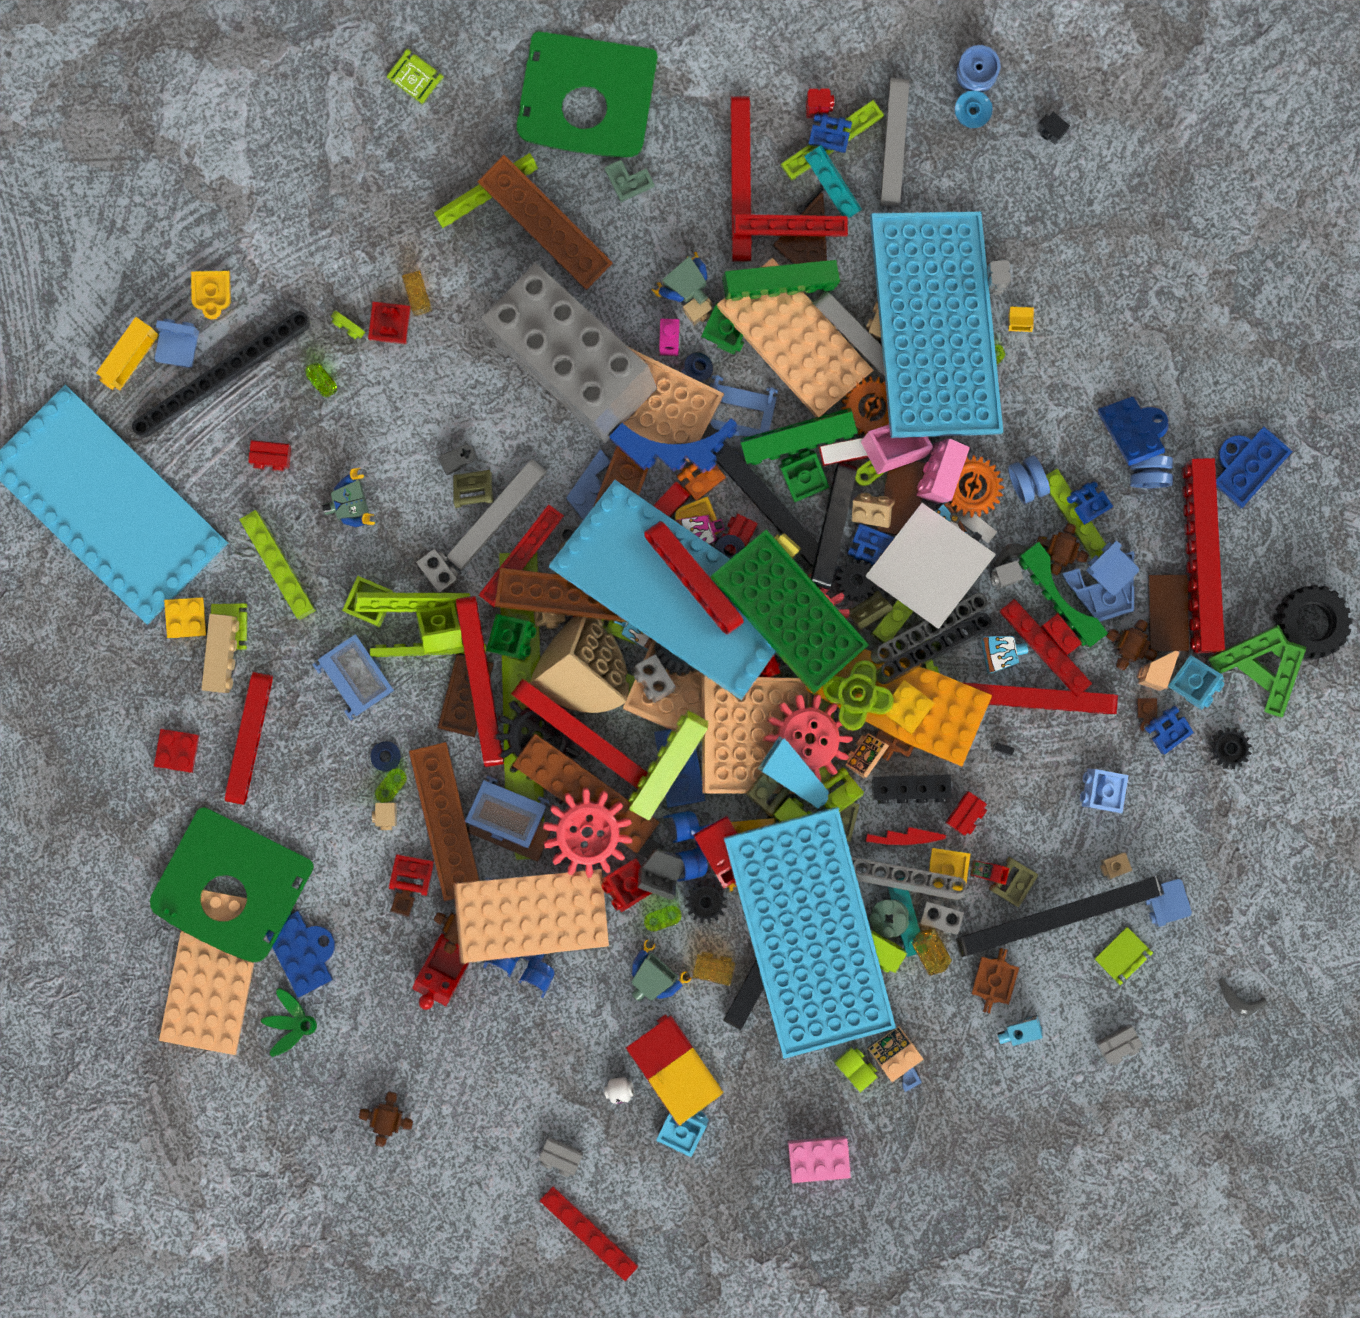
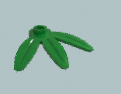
M281 988L276 990V994L294 1018L283 1015L268 1016L262 1018L261 1023L272 1028L292 1029L293 1031L286 1034L274 1045L270 1051V1056L272 1057L285 1053L302 1038L303 1034L311 1035L317 1029L315 1018L306 1016L296 998ZM307 1022H310L309 1029L306 1027Z

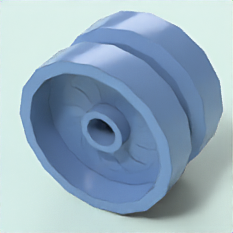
M976 45L966 49L961 55L956 70L960 86L966 91H979L983 93L989 90L995 84L1001 68L1000 59L995 51L984 45Z
M1032 455L1025 458L1023 465L1016 462L1008 466L1010 480L1023 504L1033 501L1035 494L1041 498L1050 493L1046 474L1036 456Z
M1157 455L1130 465L1131 470L1138 472L1130 476V486L1135 488H1163L1172 486L1173 475L1165 471L1173 468V458Z

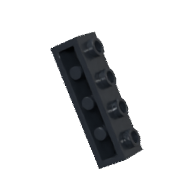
M951 775L872 777L873 800H877V804H889V800H897V803H908V799H916V803H928L927 799H935V802H947V798H952Z

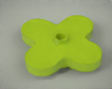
M870 661L857 662L852 668L850 677L834 676L823 687L826 699L841 705L839 720L841 725L847 730L861 728L865 723L867 713L886 714L893 707L894 699L892 693L886 688L876 686L877 668ZM857 694H862L860 698H855Z

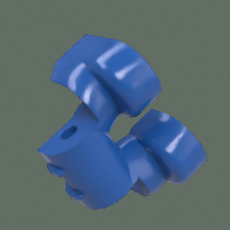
M691 811L663 816V819L671 817L674 821L677 836L673 843L695 839L694 834L711 825L699 827L697 817ZM696 839L697 848L675 853V855H679L682 858L685 869V877L678 879L677 882L703 877L707 873V859Z
M545 954L486 960L483 966L485 969L488 963L498 966L506 971L507 977L510 978L520 958L529 961L527 968L519 979V983L525 981L538 987L542 991L541 998H544L554 978V969L542 962Z

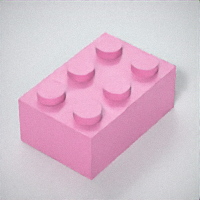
M889 425L869 431L861 441L877 474L923 459L933 449L928 437L890 438Z
M946 439L932 445L933 449L929 453V461L923 469V472H925L923 479L919 481L917 486V496L935 504L952 501L970 448L952 439Z
M846 1136L788 1141L792 1183L851 1178Z

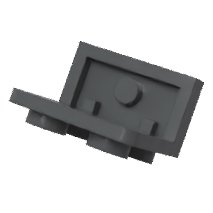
M655 849L639 869L637 888L673 900L676 896V881L685 871L682 858L664 850Z

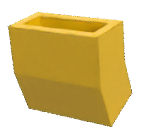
M1010 307L1008 311V331L1032 332L1034 327V308Z

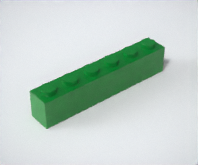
M829 260L725 271L722 276L725 299L738 301L743 299V297L757 299L762 295L775 297L781 293L794 295L800 291H805L806 293H813L819 289L831 291L837 287L840 278L837 261Z
M847 408L822 415L821 417H815L744 437L740 441L746 463L757 465L762 463L764 459L775 460L785 453L792 455L798 453L803 448L807 450L817 447V444H832L836 442V439L842 437L843 439H850L858 432L852 410Z

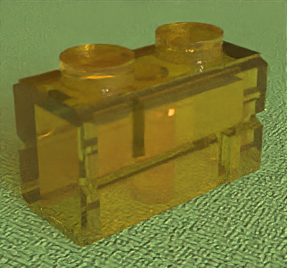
M421 271L402 275L414 316L433 311Z
M935 928L919 932L912 941L915 951L930 976L946 971L952 959L940 937H938Z
M702 951L701 955L697 954L692 978L730 986L735 962H731L732 958L721 956L720 959L713 958L712 953Z

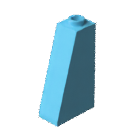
M779 736L758 769L819 809L820 806L827 802L829 791L787 740Z

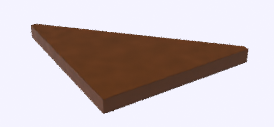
M821 192L801 215L825 216L824 194ZM781 236L773 244V247L792 264L827 261L826 236Z

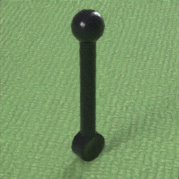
M822 184L803 205L798 206V213L802 214L805 208L822 191H825Z

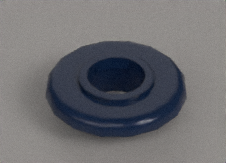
M692 353L684 362L686 374L697 381L707 380L712 375L713 364L709 357L703 353ZM695 362L703 365L702 371L695 367Z
M735 535L723 536L715 545V549L730 559L745 547L743 541ZM729 544L736 548V553L732 556H728L725 553L724 548Z
M384 741L374 746L370 757L376 769L387 772L392 771L398 766L401 754L399 748L394 743ZM383 751H389L391 754L390 761H381L380 754Z

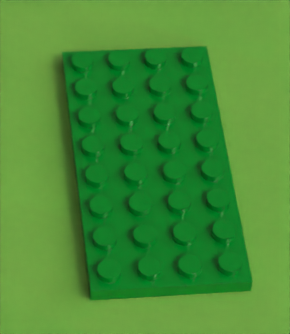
M767 529L710 577L813 694L869 646Z

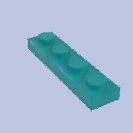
M822 145L804 156L841 216H848L849 219L862 210Z
M905 877L898 878L896 880L902 881L905 879ZM887 887L890 899L902 902L909 912V926L901 934L903 946L907 952L906 957L926 952L909 891Z

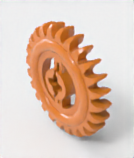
M872 376L869 377L868 382H866L865 378H862L861 385L856 381V388H853L850 391L851 393L845 395L848 399L842 400V403L846 406L842 407L841 410L847 408L852 410L855 425L858 429L857 435L864 432L865 437L869 431L889 425L885 381L882 384L880 383V377L875 382H873ZM874 394V397L866 400L863 407L865 415L862 417L858 409L860 400L866 395ZM878 397L875 403V408L873 409V411H871L867 419L866 417L870 411L869 405H872V403H874L875 399ZM882 398L886 404L884 416L877 421H869L871 417L879 414L882 407L880 399Z
M975 455L972 456L971 460L966 457L952 503L950 504L951 507L956 506L955 513L963 510V517L969 512L970 518H972L974 512H976L978 517H980L981 511L987 515L988 507L994 510L993 503H1000L996 497L1003 496L998 491L1004 489V486L999 485L1003 478H997L1001 472H994L996 465L990 467V460L983 463L982 456L978 461H976ZM973 473L972 477L967 479L963 485V491L966 494L965 498L960 493L959 481L965 474ZM981 475L987 485L986 492L980 499L972 500L973 496L977 495L982 488L981 481L979 480ZM974 481V487L977 489L971 492L968 485Z

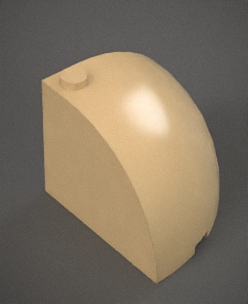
M577 616L573 617L560 630L546 648L530 681L532 686L556 704L571 710L589 713L605 712L621 706L627 702L629 683L626 682L625 678L628 672L622 652L611 633L608 634L602 626L604 622L601 619Z

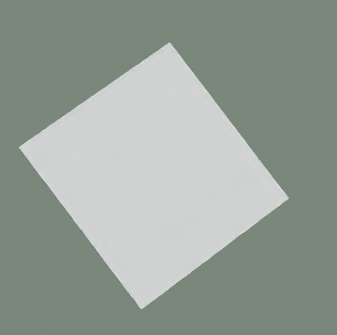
M921 503L866 574V577L939 629L996 554Z

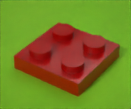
M160 729L154 767L193 773L200 735Z

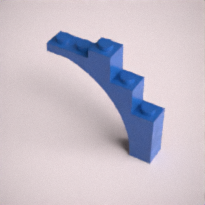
M730 418L717 433L700 441L686 444L655 442L638 435L623 423L609 437L616 446L643 470L646 468L650 469L656 463V458L658 457L673 472L676 469H682L686 464L685 460L688 459L704 474L706 471L710 472L715 467L717 459L713 452L717 453L724 446L723 442L727 437L730 439L737 432V423Z

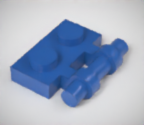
M824 113L823 115L815 114L814 121L820 122L821 125L812 126L808 145L815 147L822 145L824 149L845 153L850 133L844 132L843 128L851 129L852 121L845 120L843 117L839 119L829 117V114ZM826 124L838 126L837 130L826 128Z
M1095 481L1084 484L1080 490L1071 492L1070 496L1067 497L1068 503L1077 502L1079 505L1074 510L1084 525L1113 507L1104 491L1099 494L1095 489L1098 485ZM1088 495L1090 499L1086 500L1084 496Z
M859 524L852 541L858 544L859 547L857 550L850 547L848 555L853 556L858 561L860 559L873 566L879 559L880 554H883L895 537ZM864 548L875 551L874 556L864 553Z
M1176 706L1163 711V715L1157 719L1154 718L1145 727L1149 734L1154 730L1157 732V735L1152 740L1161 754L1168 753L1194 733L1185 717L1176 718L1175 714L1179 712ZM1168 720L1170 725L1164 729L1162 724Z

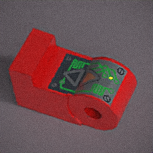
M973 860L970 875L1006 885L1010 868Z

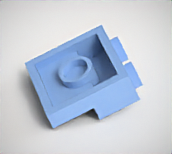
M1088 768L1087 772L1083 775L1085 788L1080 794L1082 807L1123 813L1128 775Z

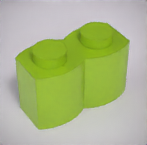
M850 1047L834 1063L861 1093L878 1078L875 1075L877 1070L870 1062L866 1064L862 1060L865 1056L858 1048L854 1050Z

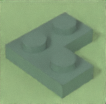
M622 160L604 167L620 203L655 187L647 168L629 176Z

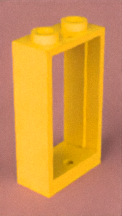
M135 317L96 372L100 376L99 381L111 390L116 388L120 391L159 334L152 327Z

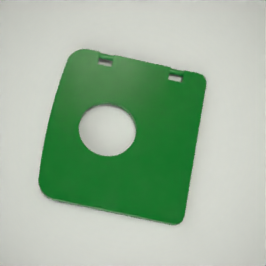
M540 31L535 32L531 37L517 119L519 137L529 143L577 153L628 158L638 155L644 145L658 59L657 52L651 48ZM534 52H540L539 61H533ZM580 87H590L597 90L603 95L607 103V112L604 119L595 127L588 129L572 126L565 119L562 112V104L565 97L572 90ZM524 107L531 108L529 117L523 116Z
M203 807L196 812L150 898V907L153 913L163 920L214 948L251 963L261 962L269 955L273 944L313 872L314 864L310 859ZM219 876H231L238 879L244 885L247 893V902L244 910L239 916L230 921L211 919L204 912L201 904L203 889L207 883ZM296 877L302 879L298 889L292 887ZM268 930L274 932L269 943L264 941Z

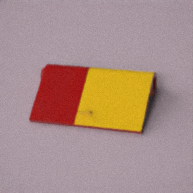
M664 1014L656 1020L658 1024L628 1045L626 1050L677 1125L680 1126L724 1092L671 1015L667 1016Z

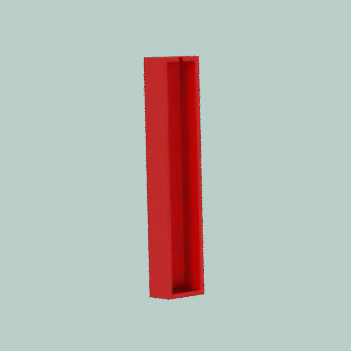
M1215 458L1191 459L1184 464L1181 470L1182 479H1185L1182 494L1183 497H1186L1183 513L1184 516H1187L1184 533L1188 535L1185 552L1189 554L1186 571L1190 573V581L1187 582L1188 592L1191 593L1188 609L1192 612V619L1189 620V628L1193 632V638L1190 639V647L1193 649L1194 654L1218 653L1225 650Z

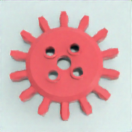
M797 695L795 696L797 710L792 712L789 706L783 702L778 706L786 717L782 721L774 717L768 718L767 721L771 725L778 727L777 735L770 734L764 736L763 740L774 742L779 736L787 740L821 782L819 768L825 766L831 775L837 774L838 771L831 763V760L834 756L840 760H848L849 756L845 752L838 750L839 742H851L853 737L848 735L839 736L838 728L842 726L840 720L834 722L830 717L836 710L837 704H830L824 712L819 709L821 696L814 695L811 708H806L803 696ZM811 722L816 723L815 729L811 728ZM796 732L800 733L799 739L795 738ZM807 733H811L814 736L812 744H807L805 741ZM822 738L826 739L825 745L821 744ZM806 748L810 749L808 756L805 754Z
M583 788V802L575 803L573 797L567 792L564 795L569 808L562 811L557 806L552 805L550 807L552 813L560 817L558 823L543 822V829L556 831V838L543 842L545 848L559 845L561 849L553 857V863L556 865L565 857L569 858L571 863L568 866L567 872L570 875H573L576 871L578 863L585 864L587 878H592V864L599 862L606 873L611 872L606 858L612 854L617 859L623 861L625 857L621 851L616 849V845L618 842L632 843L630 836L619 834L620 827L632 824L630 818L616 820L614 817L622 809V803L618 801L610 809L604 806L608 796L606 791L601 792L597 802H592L589 800L590 793L588 788ZM592 815L593 818L592 820L587 821L586 816ZM576 826L577 830L571 832L570 827ZM585 827H590L593 830L592 834L588 837L582 835V829ZM602 830L604 834L597 836V831ZM583 841L588 843L586 847H581Z

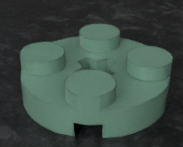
M885 899L873 907L869 920L879 935L889 939L897 937L906 931L909 926V912L906 906L899 900ZM892 914L894 922H887L886 915Z

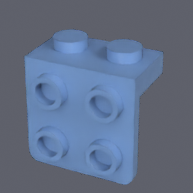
M171 319L157 320L156 328L160 333L155 361L191 368L199 331L196 327H193L194 324L188 322L176 324Z
M1117 540L1114 543L1108 542L1101 549L1103 553L1099 557L1094 556L1088 562L1090 566L1086 569L1111 595H1116L1139 572V568L1119 549L1122 545Z
M1180 879L1162 883L1165 894L1145 901V904L1149 905L1151 911L1149 913L1151 923L1157 927L1189 917L1192 914L1183 882Z

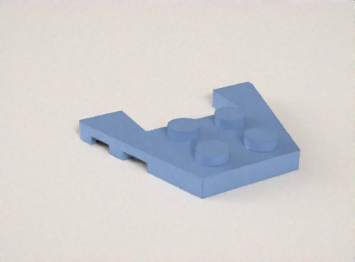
M602 450L596 454L566 497L582 520L592 510L602 485L596 475L610 464V460Z
M1134 551L1125 553L1134 563ZM1079 568L1062 573V577L1089 614L1097 618L1099 622L1134 611V577L1116 595H1111L1099 583L1085 587Z

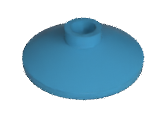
M979 91L965 92L958 98L955 104L956 118L962 125L969 128L982 127L992 116L993 107L990 99ZM975 109L976 113L971 114L969 110Z

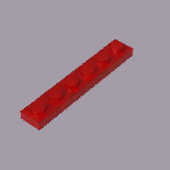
M735 214L734 235L847 237L848 216Z
M548 504L500 568L523 570L564 518V515ZM500 568L478 595L493 607H495Z
M1015 599L1000 610L999 613L1076 697L1092 685V682Z
M554 1186L540 1199V1202L624 1281L638 1268V1265Z

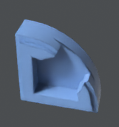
M914 1067L903 1074L902 1087L904 1092L922 1083Z

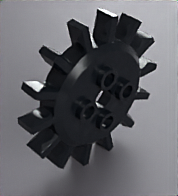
M514 700L508 703L516 714L511 720L502 715L497 718L499 722L509 726L507 734L498 733L494 735L495 740L508 741L509 748L502 750L498 754L499 758L507 757L510 754L517 758L535 731L541 732L542 739L545 741L550 739L551 745L563 754L567 753L571 757H578L580 754L576 749L569 747V737L529 707L522 710ZM572 715L577 720L579 719L578 715ZM540 721L545 722L544 728L539 726ZM523 727L527 728V734L525 735L521 732ZM511 765L509 771L515 773L518 769Z

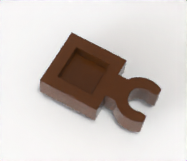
M1157 698L1136 699L1137 718H1142V722L1139 725L1140 731H1144V725L1150 724L1152 718H1157Z
M402 890V894L396 892L390 911L410 917L415 898L410 895L414 892Z

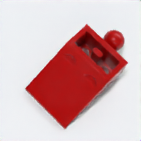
M728 816L723 817L693 835L723 888L733 883L737 886L724 837L737 834Z
M442 933L419 972L412 988L423 994L419 998L418 1003L424 1010L432 1008L434 1001L447 1007L470 963H461L459 944H456L457 948L452 954L444 951V946L446 942H449V939L445 938V935Z

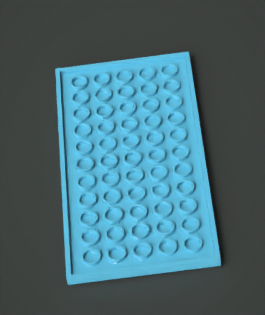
M981 212L872 213L870 215L890 438L1002 434L1003 423Z
M64 385L0 449V482L147 625L165 608L164 600L174 599L228 544L205 519L67 385Z
M614 480L550 563L549 568L742 700L776 651L726 595L725 597L742 616L744 623L728 635L725 634L649 544L644 532L659 521H662L709 577L727 563L730 558Z
M838 807L724 837L783 1058L793 1057L896 1029Z

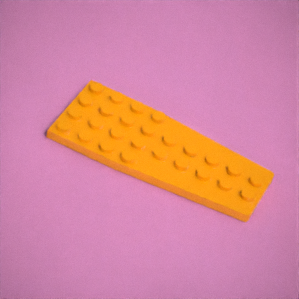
M864 649L835 676L850 677L853 666L859 661H870L876 666L877 670L884 663H874L871 659V651ZM899 662L901 667L906 668L904 663ZM922 667L888 684H881L877 681L876 686L888 689L893 695L905 680L935 704L912 734L885 714L880 715L869 712L865 722L913 747L962 767L992 695ZM884 670V674L890 676L889 672ZM822 686L814 694L808 689V687H806L809 693L813 695H820L821 699L830 704H833L832 702L826 699L823 692L824 686ZM857 694L855 698H860L862 694Z

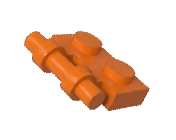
M691 464L681 469L682 472L676 477L680 482L685 478L689 480V483L684 487L693 499L697 501L726 479L717 465L710 472L700 473L694 478L692 473L698 468Z

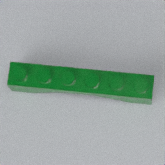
M1039 542L1033 543L1017 556L1021 568L1024 571L1027 569L1031 574L1029 577L1036 586H1040L1043 590L1041 592L1043 597L1053 603V610L1056 614L1062 615L1066 624L1082 642V647H1091L1108 634L1097 618L1078 612L1061 597L1052 579L1050 556Z

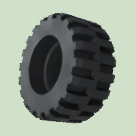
M1318 585L1301 587L1286 595L1281 600L1282 603L1278 604L1276 608L1277 614L1274 615L1273 621H1276V625H1279L1287 641L1306 647L1303 659H1319L1337 652L1340 646L1347 642L1346 637L1351 633L1349 625L1352 624V618L1348 616V613H1351L1350 608H1346L1344 605L1346 603L1345 599L1339 598V593L1335 590L1330 591L1329 587H1319ZM1312 604L1320 607L1328 618L1327 633L1319 640L1307 639L1300 633L1297 627V614L1306 605Z

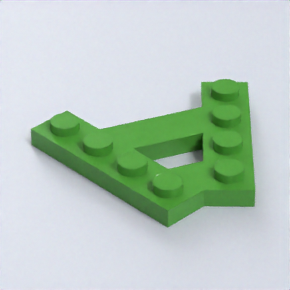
M1276 625L1224 651L1213 654L1208 659L1214 670L1220 674L1238 667L1270 693L1264 712L1283 718L1306 647L1287 641L1279 625ZM1272 651L1281 658L1277 674L1275 675L1255 658Z

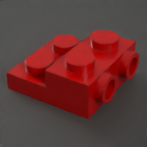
M637 858L601 879L603 891L611 895L613 907L616 910H620V912L627 910L652 894L637 888L638 872L641 867Z

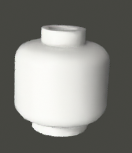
M626 1077L610 1079L608 1086L604 1087L605 1097L609 1098L613 1104L629 1102L631 1097L634 1096L632 1081H629Z

